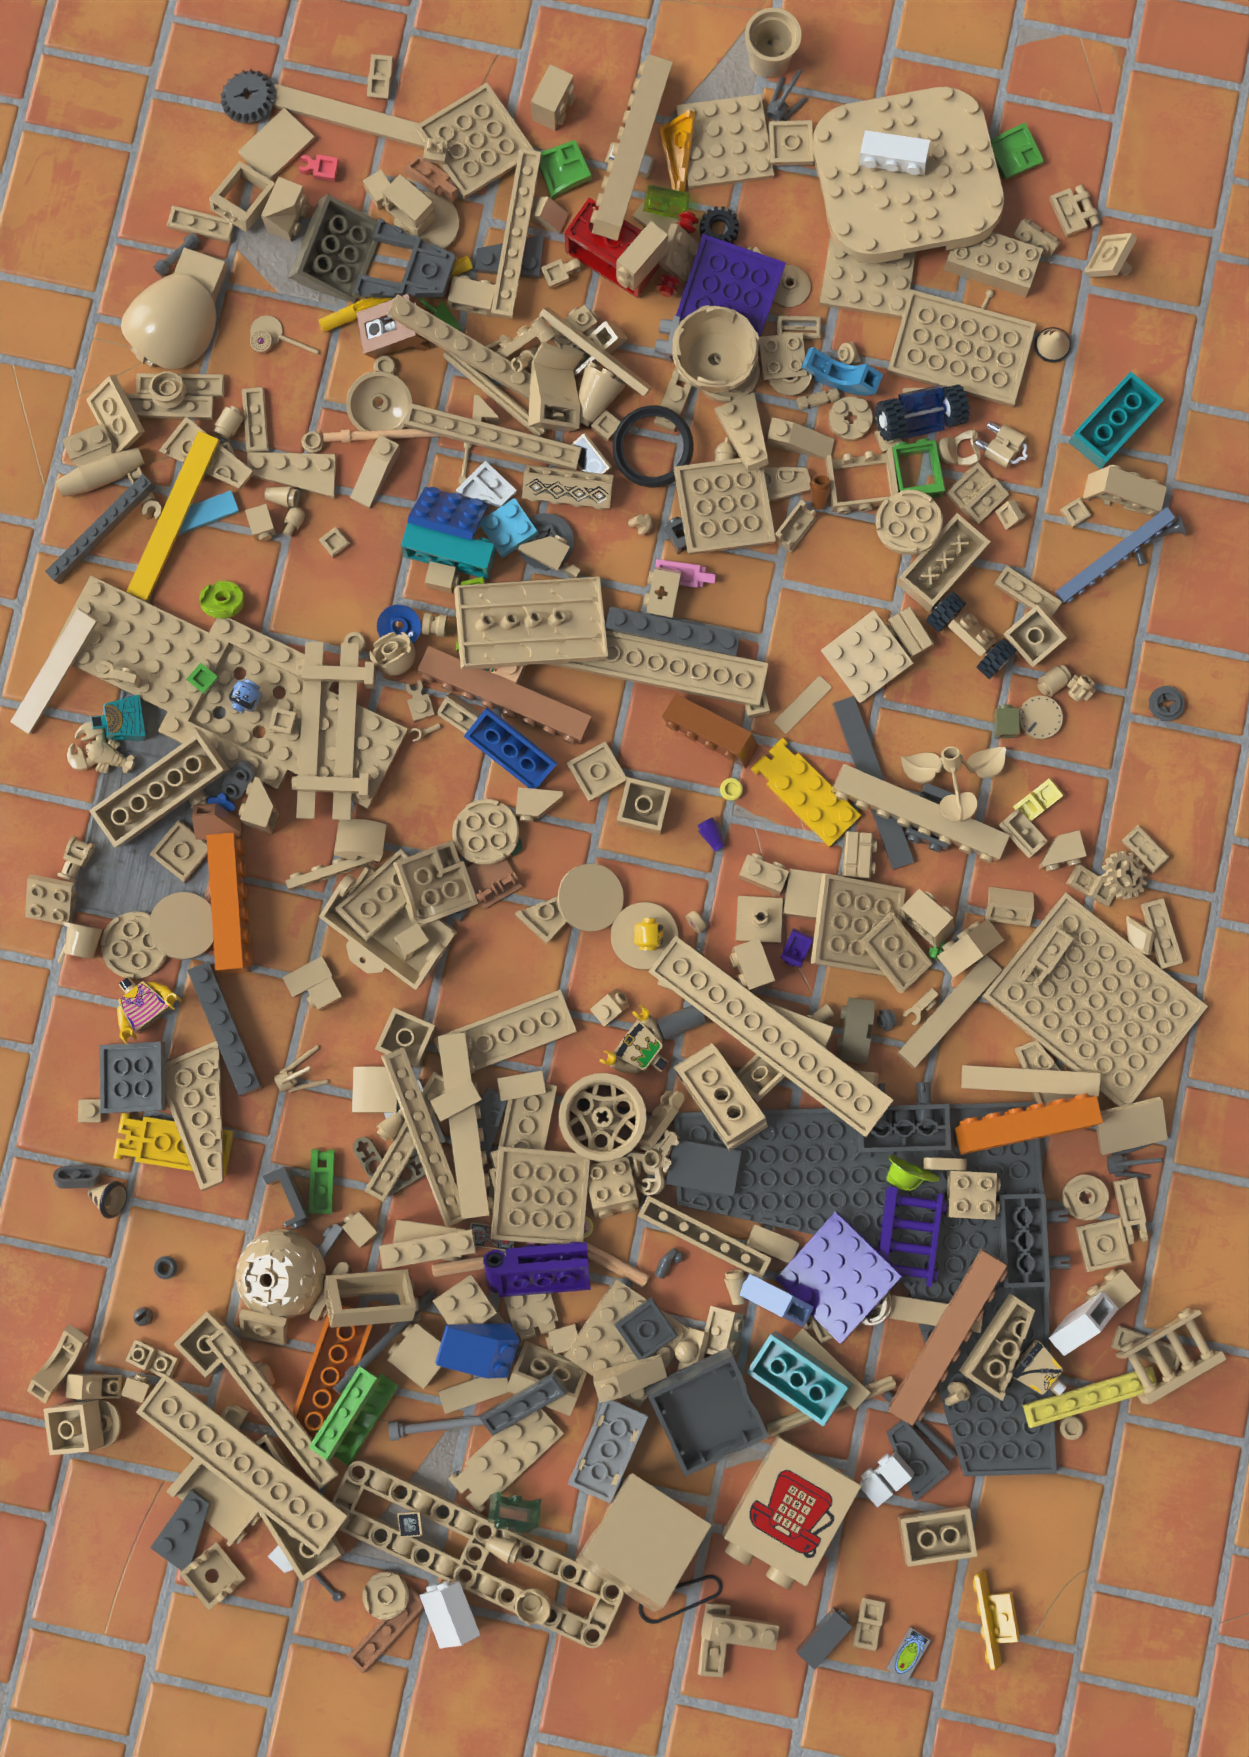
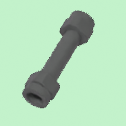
M194 233L187 235L183 239L185 242L164 261L160 259L156 262L153 268L161 277L171 271L169 267L180 259L184 248L194 251L201 242Z

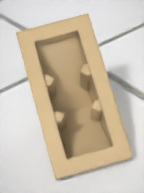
M534 197L530 222L561 234L569 213L549 197Z

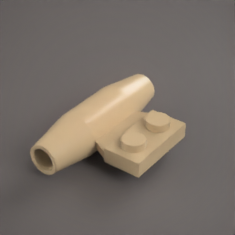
M103 423L61 439L70 460L78 467L56 480V484L62 497L90 492L127 476V473L135 471L137 467H141L145 463L138 448L112 453V443Z

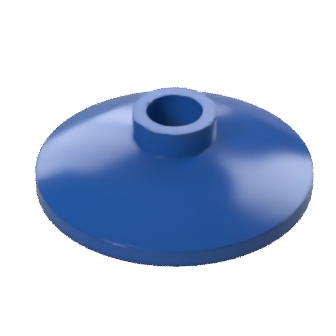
M401 604L391 605L379 615L377 631L380 638L391 632H395L396 635H402L401 632H404L410 637L412 643H415L421 633V621L418 614L412 608ZM402 621L404 626L399 628L396 626V622Z

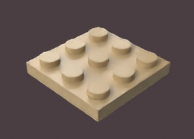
M875 610L871 611L821 650L860 704L914 664Z

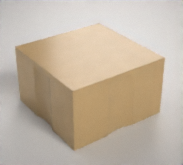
M631 1473L621 1483L611 1504L609 1503L601 1523L591 1533L575 1561L602 1579L616 1584L628 1596L649 1610L656 1612L664 1608L711 1524Z

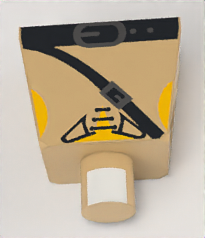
M1037 1340L1031 1343L1013 1367V1378L1042 1395L1050 1389L1059 1396L1067 1387L1058 1379L1059 1375L1063 1372L1062 1367L1042 1343Z

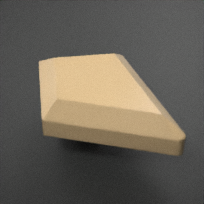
M1127 916L1128 943L1140 953L1151 955L1155 933L1132 917Z

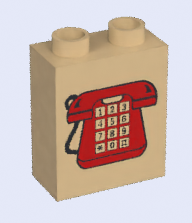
M777 1434L722 1531L723 1537L730 1541L725 1552L747 1566L750 1565L754 1556L769 1564L770 1568L766 1576L788 1590L791 1589L795 1580L807 1586L861 1485L855 1479Z

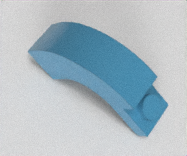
M814 347L808 349L801 367L814 375V380L833 389L836 388L838 391L854 395L876 394L883 377L881 372L868 364L858 366L844 364L832 359Z

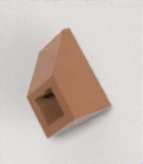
M218 804L193 806L192 822L196 840H207L206 835L234 833L236 836H241L242 821Z

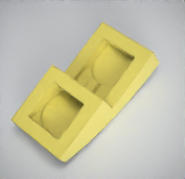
M1049 778L1013 807L1015 810L1019 808L1032 821L1063 797L1064 793Z

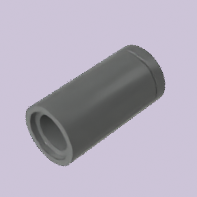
M693 1005L656 1019L664 1040L706 1024L703 1013Z

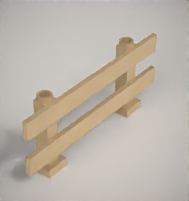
M305 642L304 665L298 666V680H303L299 775L292 777V790L298 791L297 819H315L316 792L334 793L332 820L351 821L352 793H359L361 799H370V774L360 773L359 778H353L358 683H364L366 689H375L376 665L374 662H365V667H358L359 643H341L340 666H323L324 642ZM322 682H339L334 777L317 776Z

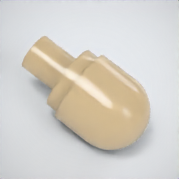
M293 507L288 511L284 519L286 527L283 534L285 536L291 537L293 531L301 527L305 519V513L301 508Z

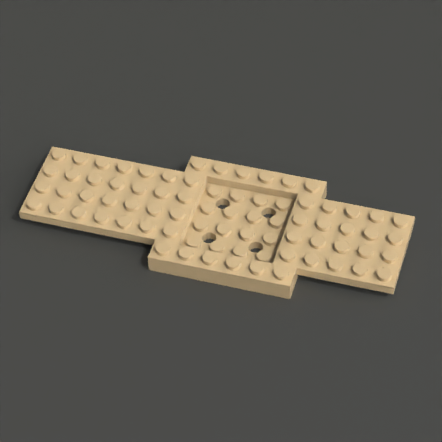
M90 575L49 654L53 651L76 610L81 609L98 620V623L72 666L129 694L139 695L140 699L167 711L158 729L161 735L183 744L195 734L205 733L229 768L233 769L239 761H249L256 769L255 777L260 778L264 785L280 792L290 772L299 775L303 680H298V666L304 665L305 654L230 618H216L210 632L204 631ZM102 662H110L115 669L120 671L123 668L135 671V675L141 679L139 687L136 688L114 680L102 679L99 673L107 674L109 672V668L104 667ZM200 663L219 677L205 695L186 680ZM238 669L246 670L244 679H248L260 686L259 691L262 693V697L254 711L248 712L245 710L243 714L232 708L233 703L228 698L236 682L244 681V679L237 680L234 677ZM322 682L317 776L334 777L339 695L331 691L336 682ZM278 688L286 690V695L282 699L274 697V692ZM358 704L356 706L353 778H359L360 773H369L371 785L370 799H361L359 793H352V802L369 809L409 730ZM274 707L297 713L291 735L268 729ZM218 708L226 710V715L222 719L214 717V712ZM258 727H263L266 730L262 738L254 737V730Z

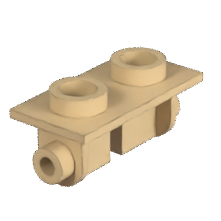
M1031 219L1022 220L1014 236L1025 243L1043 248L1042 255L1050 259L1054 250L1058 248L1061 242L1047 231L1044 233L1040 232L1042 228L1032 222Z

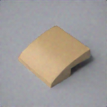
M979 462L972 465L944 492L976 524H979L1009 495L996 478L992 479Z
M364 819L339 820L334 855L356 861L357 857L361 856L380 862L383 855L386 824Z
M353 1067L352 1112L397 1113V1097L385 1067Z

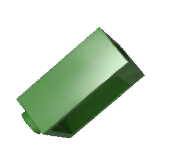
M925 438L912 444L907 442L895 444L892 447L898 493L902 490H917L926 493L932 498L942 497L945 488L936 440L929 441V439ZM928 453L934 484L904 488L898 457Z

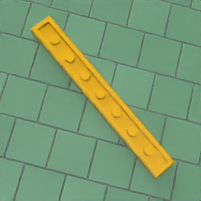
M198 430L126 591L127 593L147 602L149 601L218 447L219 439Z

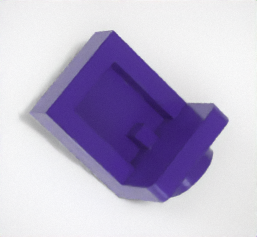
M793 928L780 958L790 966L801 967L814 937Z

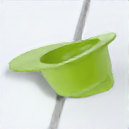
M895 1155L889 1156L892 1164L886 1180L899 1189L905 1191L914 1190L924 1180L938 1182L940 1180L939 1176L927 1169L911 1164Z

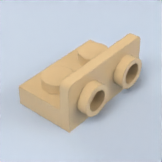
M710 1306L704 1332L710 1333L705 1353L713 1355L729 1348L734 1357L738 1351L739 1345L737 1341L739 1333L744 1326V1315Z

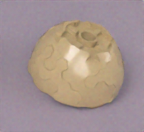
M706 305L689 314L680 322L673 336L672 355L677 370L690 385L709 393L726 392L740 386L750 377L757 365L760 341L758 333L746 317L733 309ZM711 356H717L721 362L718 365H712L708 359Z
M293 1229L267 1231L249 1242L241 1253L236 1265L235 1278L237 1290L243 1302L252 1311L291 1319L306 1314L314 1308L323 1290L326 1267L319 1249L307 1238L293 1231ZM265 1273L272 1277V1284L270 1286L265 1285L263 1282Z

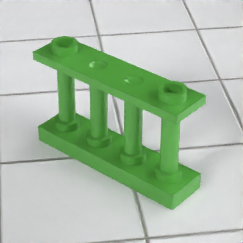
M359 1366L309 1448L325 1460L330 1461L334 1455L349 1466L399 1385L381 1373L376 1377L364 1367Z

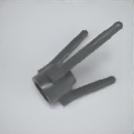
M801 69L797 71L781 99L777 100L784 81L783 76L780 78L771 102L766 108L768 110L766 114L773 121H787L789 116L807 101V97H804L788 111V105L784 102L801 75Z
M1151 1144L1112 1153V1156H1107L1109 1174H1114L1115 1177L1124 1176L1149 1179V1175L1125 1172L1124 1170H1128V1166L1160 1163L1163 1162V1158L1127 1161L1126 1156L1122 1157V1155L1140 1150Z

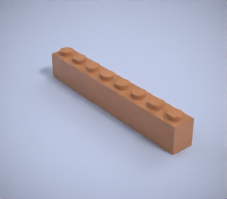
M430 646L427 647L417 669L419 675H421L420 678L428 683L435 681L442 684L441 688L449 692L454 690L461 692V696L465 699L473 701L475 698L482 701L481 705L484 707H488L491 710H494V707L502 710L503 715L509 718L519 717L523 719L522 722L530 727L535 725L542 727V731L551 736H555V734L563 736V740L572 745H575L576 742L582 743L592 721V716L486 670L461 669L460 659Z
M980 1249L937 1325L934 1327L888 1405L890 1413L912 1426L915 1421L919 1422L925 1413L923 1407L927 1401L931 1402L937 1393L935 1387L938 1382L945 1380L949 1372L946 1368L950 1361H956L961 1352L958 1349L962 1341L967 1342L973 1330L970 1328L973 1322H979L984 1313L982 1307L986 1301L990 1302L994 1297L996 1283L1004 1280L1008 1272L1005 1269L1007 1267L1005 1262Z

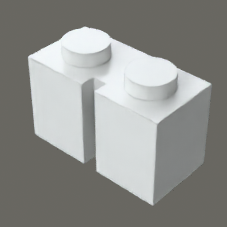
M896 1451L891 1456L889 1453L885 1454L878 1461L880 1464L874 1470L870 1467L860 1476L862 1478L860 1482L861 1489L876 1507H879L891 1497L894 1490L898 1491L910 1481L915 1473Z

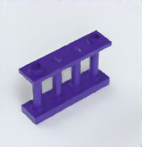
M887 1186L878 1251L887 1260L889 1252L893 1253V1251L929 1255L927 1269L892 1265L902 1275L925 1278V1285L932 1287V1282H936L938 1269L934 1268L940 1218L941 1213H945L947 1200L943 1199V1194L938 1193L936 1200L902 1196L901 1193L897 1192L896 1187ZM907 1205L935 1209L933 1223L900 1219L894 1215L895 1206ZM904 1228L932 1232L930 1246L897 1242L891 1238L892 1229Z

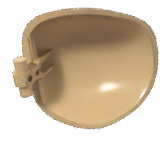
M171 274L147 287L133 300L122 318V333L133 346L131 352L136 355V358L141 363H146L151 368L155 364L166 369L183 368L197 360L208 348L216 324V307L211 295L199 281L186 274Z

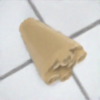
M590 361L584 369L578 394L580 423L588 427L617 398L627 384L617 376L613 379L615 374L604 368L599 371L600 367Z

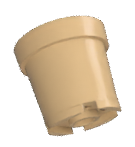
M766 8L755 13L745 28V43L749 52V63L751 69L760 77L777 78L782 76L789 69L791 59L796 54L800 45L801 28L791 13L780 8Z

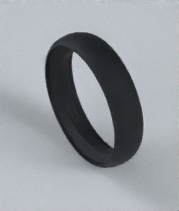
M650 405L632 411L620 422L613 438V456L617 467L628 480L643 487L657 488L669 485L675 481L674 469L658 477L643 476L631 469L623 453V442L629 428L638 420L649 416L663 417L675 424L683 438V453L676 466L690 465L693 457L694 441L688 424L678 413L663 406Z

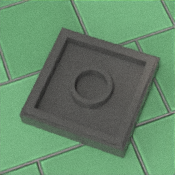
M652 1297L614 1323V1326L638 1360L648 1358L678 1336Z

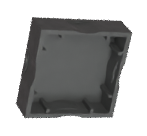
M729 1348L645 1387L685 1477L714 1464L720 1458L730 1453L741 1451L769 1438Z

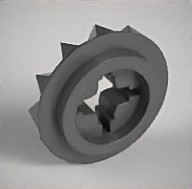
M1171 686L1157 688L1152 692L1148 700L1149 710H1151L1153 717H1157L1161 721L1176 719L1184 709L1182 694ZM1163 698H1165L1167 702L1174 701V703H1172L1168 707L1169 710H1166L1165 707L1159 706L1163 702Z

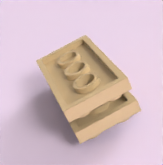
M712 1043L673 1067L676 1075L729 1151L768 1127L766 1117ZM726 1097L725 1100H719L720 1098ZM734 1115H739L737 1118H731Z

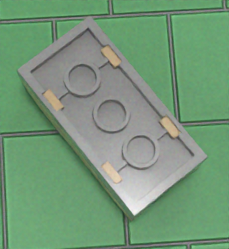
M615 1399L603 1402L568 1480V1485L611 1504L648 1415Z

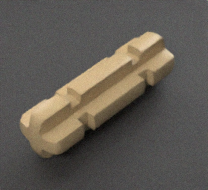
M834 388L830 389L829 392L822 391L809 394L808 397H798L797 406L799 410L807 409L808 406L815 407L827 404L828 401L836 402L840 398L838 389Z

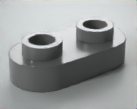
M242 760L233 767L222 784V791L226 793L228 798L238 799L245 793L249 782H252L256 776L254 765L249 761Z
M92 1165L63 1166L55 1170L53 1178L55 1185L59 1188H92L100 1182L99 1169Z

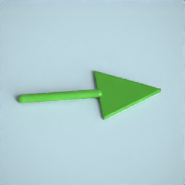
M416 297L420 299L422 305L434 312L433 315L462 331V328L443 301L436 309L422 298Z

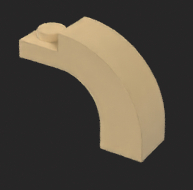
M70 1324L65 1328L54 1352L30 1382L27 1391L45 1404L65 1381L67 1374H70L88 1345V1342H86L88 1337L80 1329L74 1328Z

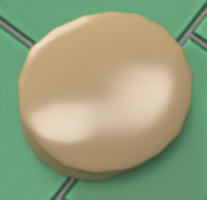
M164 371L152 378L149 392L157 406L164 409L174 408L183 401L186 394V384L177 373Z

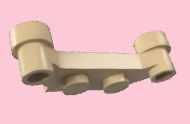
M540 316L531 323L530 327L525 325L516 332L517 336L511 339L509 336L499 344L501 347L495 353L506 358L536 336L542 343L551 339L556 332Z

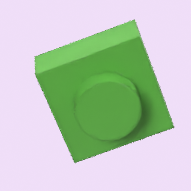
M200 663L186 680L205 695L219 677Z

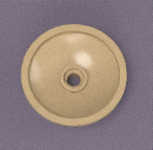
M372 371L360 376L351 385L346 399L347 413L351 422L359 431L399 430L404 427V421L409 403H412V397L407 385L396 375L386 371ZM381 398L383 403L377 405L375 399Z

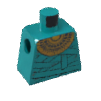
M139 695L106 703L102 708L103 715L91 716L92 730L105 729L107 739L144 741L145 729Z

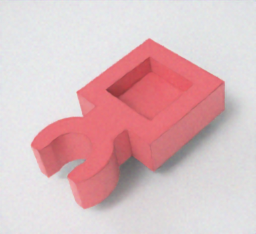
M307 155L301 156V161L308 163V166H299L300 173L309 174L313 172L315 179L335 182L339 164L338 158L317 155L316 160H312Z

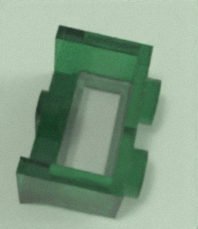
M498 1491L490 1495L488 1523H493L494 1528L506 1530L508 1526L516 1527V1532L526 1534L530 1533V1530L538 1528L541 1499L527 1501L522 1500V1496L518 1495L505 1497L501 1496L502 1492Z

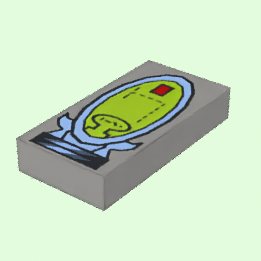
M909 1627L886 1668L907 1681L931 1640Z

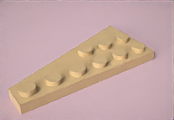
M217 1041L165 1062L166 1099L202 1192L224 1183L220 1049Z

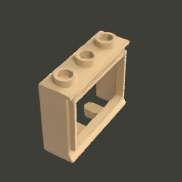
M888 448L885 454L874 455V451H867L864 456L853 457L852 453H847L843 455L842 459L834 460L831 459V455L826 456L827 477L832 485L829 492L832 512L847 514L851 510L857 509L860 512L872 510L873 507H880L883 501L889 498L880 497L837 502L833 470L886 464L889 497L898 493L892 448Z

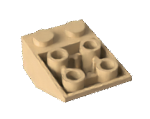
M532 360L528 426L560 432H570L579 429L580 402L573 370L550 368L535 363Z

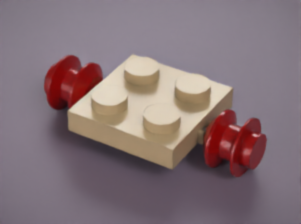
M690 211L679 213L678 218L681 221L670 224L667 253L659 261V265L668 273L659 276L662 284L657 285L656 288L665 297L676 295L677 290L674 287L687 283L699 247V243L689 235L696 232L693 224L699 222L696 215Z

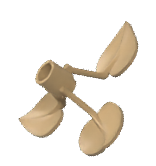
M953 746L943 749L941 758L934 753H919L901 757L906 775L917 783L931 782L934 780L936 773L942 771L943 766L946 771L952 773L956 795L945 796L939 804V809L942 816L946 819L964 822L975 814L978 803L973 793L965 792L960 794L956 772L959 771L963 763L971 773L976 771L977 775L981 778L995 777L1002 772L1005 766L1006 747L990 748L976 752L967 761L963 758V754H960L958 748Z

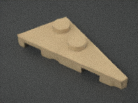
M558 896L515 913V916L545 944L567 923L558 909Z

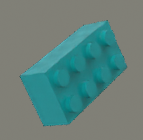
M1130 371L1072 434L1068 442L1101 470L1152 416L1164 399Z
M407 523L401 543L405 558L427 564L431 561L456 567L457 572L474 577H483L485 580H489L496 558L495 546L489 539L479 537L478 540L473 538L471 541Z
M777 1331L770 1334L746 1372L822 1426L829 1422L853 1384Z

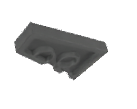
M544 234L527 238L520 277L540 279ZM503 243L477 248L476 273L498 274Z
M901 1419L887 1431V1436L894 1452L896 1451L915 1472L912 1479L907 1483L916 1502L948 1475L950 1470L909 1423Z
M191 1489L150 1548L181 1571L193 1561L211 1502L194 1489Z

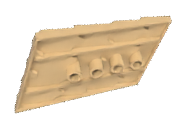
M600 576L457 585L454 588L461 669L527 666L529 664H565L569 662L605 660L608 657Z

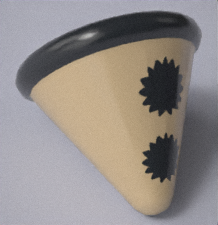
M1046 328L1035 339V351L1046 362H1059L1070 353V337L1060 328Z
M113 1181L109 1184L90 1188L87 1192L102 1216L107 1219L118 1216L123 1210L127 1199L126 1187L120 1181Z

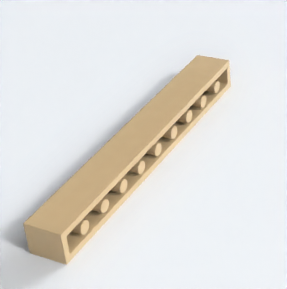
M648 54L646 61H641L638 75H641V77H636L632 89L636 93H631L627 105L631 109L630 111L625 110L622 123H625V127L620 126L617 136L620 143L615 142L612 156H615V159L609 160L606 171L610 175L609 177L604 176L601 186L604 193L599 192L596 206L599 209H594L590 223L594 224L592 230L594 234L618 240L669 77L672 61Z

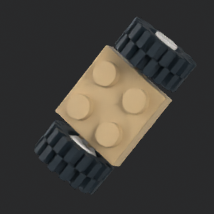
M953 591L933 610L926 621L938 632L948 625L980 657L985 653L986 656L976 668L990 679L1008 662L1017 650L1005 638L992 649L993 645L997 642L994 634L989 629L983 628L973 614L965 611L957 617V614L966 605V602Z

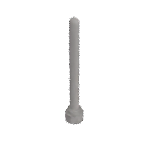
M480 1416L409 1425H403V1423L395 1421L388 1422L390 1441L400 1440V1437H404L405 1434L484 1424L480 1420Z

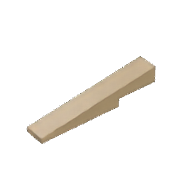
M985 955L896 1054L912 1068H915L1003 969Z

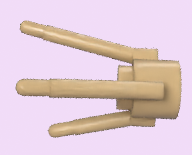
M318 1045L288 1067L280 1070L279 1075L274 1076L281 1092L288 1090L290 1094L296 1090L328 1084V1080L295 1085L298 1083L297 1077L310 1071L312 1067L308 1066L295 1073L291 1071L319 1049Z

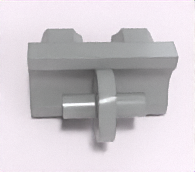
M674 316L673 320L661 319L659 333L670 336L669 341L657 339L655 353L665 355L667 361H672L673 359L672 342L674 332L680 324V317Z

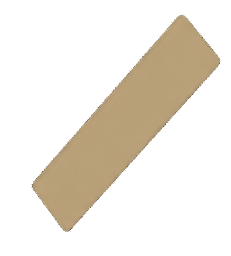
M818 676L774 723L784 733H788L832 686L821 676Z

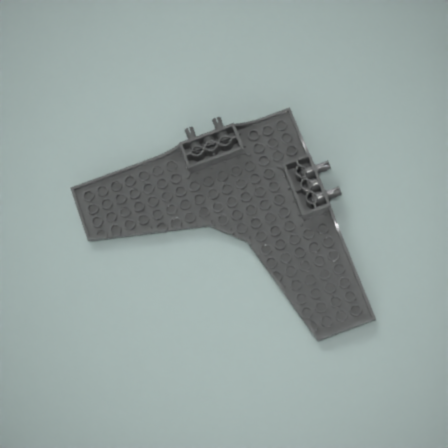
M917 1082V1103L915 1105L890 1106L867 1137L863 1136L828 1108L761 1110L766 1117L768 1127L733 1149L741 1151L734 1197L676 1186L677 1205L813 1235L818 1232L835 1212H839L878 1250L886 1187H896L886 1180L892 1164L889 1160L890 1155L900 1157L922 1168L924 1158L967 1159V1171L964 1172L997 1173V1178H1000V1192H996V1201H999L1000 1209L999 1215H995V1220L946 1217L945 1210V1213H941L934 1268L938 1269L936 1282H932V1287H928L925 1285V1278L903 1275L904 1277L900 1282L909 1290L911 1298L949 1304L980 1249L1006 1263L1007 1267L1005 1269L1008 1272L1004 1280L996 1283L994 1297L990 1302L986 1301L982 1307L984 1313L981 1333L972 1332L967 1342L962 1341L958 1348L961 1350L955 1362L950 1361L946 1368L949 1372L943 1382H938L937 1389L964 1477L1057 1474L1054 1421L1029 1428L1023 1409V1404L1053 1396V1392L1048 1389L1042 1395L1011 1377L1005 1390L1004 1400L1001 1401L959 1372L1009 1294L1035 1310L1027 1335L1023 1339L1018 1359L1034 1340L1042 1343L1051 1354L1049 1339L1050 1269L1070 1270L1071 1263H1061V1261H1070L1069 1255L1049 1256L1047 1223H1068V1217H1058V1215H1068L1067 1208L1046 1209L1039 1139L960 1155L954 1128L960 1126V1121H964V1119L978 1117L979 1121L987 1114L1000 1112V1116H1003L1004 1112L1022 1107L1023 1111H1026L1027 1107L1038 1104V1102L933 1104L931 1102V1082L924 1083V1091L923 1082ZM885 1083L877 1084V1088L885 1093ZM702 1112L677 1113L674 1117V1131L679 1136L678 1140L727 1148ZM734 1115L731 1118H737L739 1115ZM929 1170L939 1176L940 1180L938 1182L924 1180L914 1190L905 1191L896 1187L897 1192L901 1193L902 1196L936 1200L938 1193L943 1194V1199L947 1200L948 1171L953 1170ZM899 1205V1207L895 1206L894 1215L900 1219L933 1223L935 1209ZM896 1228V1230L892 1229L891 1238L897 1242L930 1246L932 1232ZM893 1251V1253L889 1252L888 1261L894 1265L927 1269L929 1255ZM918 1323L925 1344L935 1326ZM951 1382L965 1384L970 1392L968 1400L947 1406L945 1398L950 1395L948 1391L949 1384Z

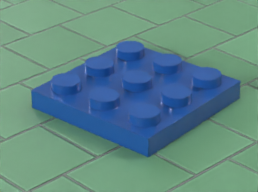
M425 487L412 508L407 523L472 541L487 513L488 504L483 503L479 499L461 497L457 493L443 492L436 487Z

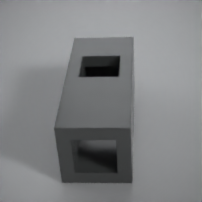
M832 1608L796 1648L797 1654L815 1670L850 1631L852 1626L848 1621L851 1618L842 1609L837 1611Z

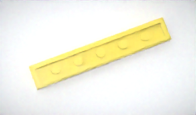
M1145 1367L1152 1383L1157 1384L1153 1367ZM1132 1371L1063 1392L1059 1396L1053 1395L1023 1404V1409L1028 1427L1033 1428L1135 1397L1144 1392V1386L1136 1371Z

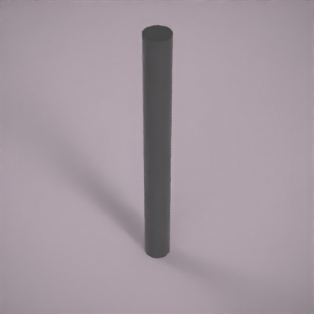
M889 1390L884 1392L882 1397L890 1403L894 1394ZM922 1420L919 1422L915 1421L913 1426L946 1457L952 1460L957 1453Z

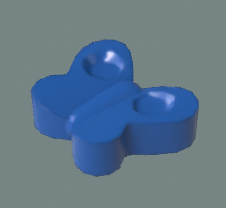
M224 791L220 792L218 796H211L208 799L209 804L216 803L229 812L236 808L235 802L228 799Z

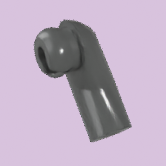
M677 1248L670 1249L660 1259L654 1273L655 1276L664 1279L672 1261L677 1264L681 1262L684 1255L683 1252L678 1251Z

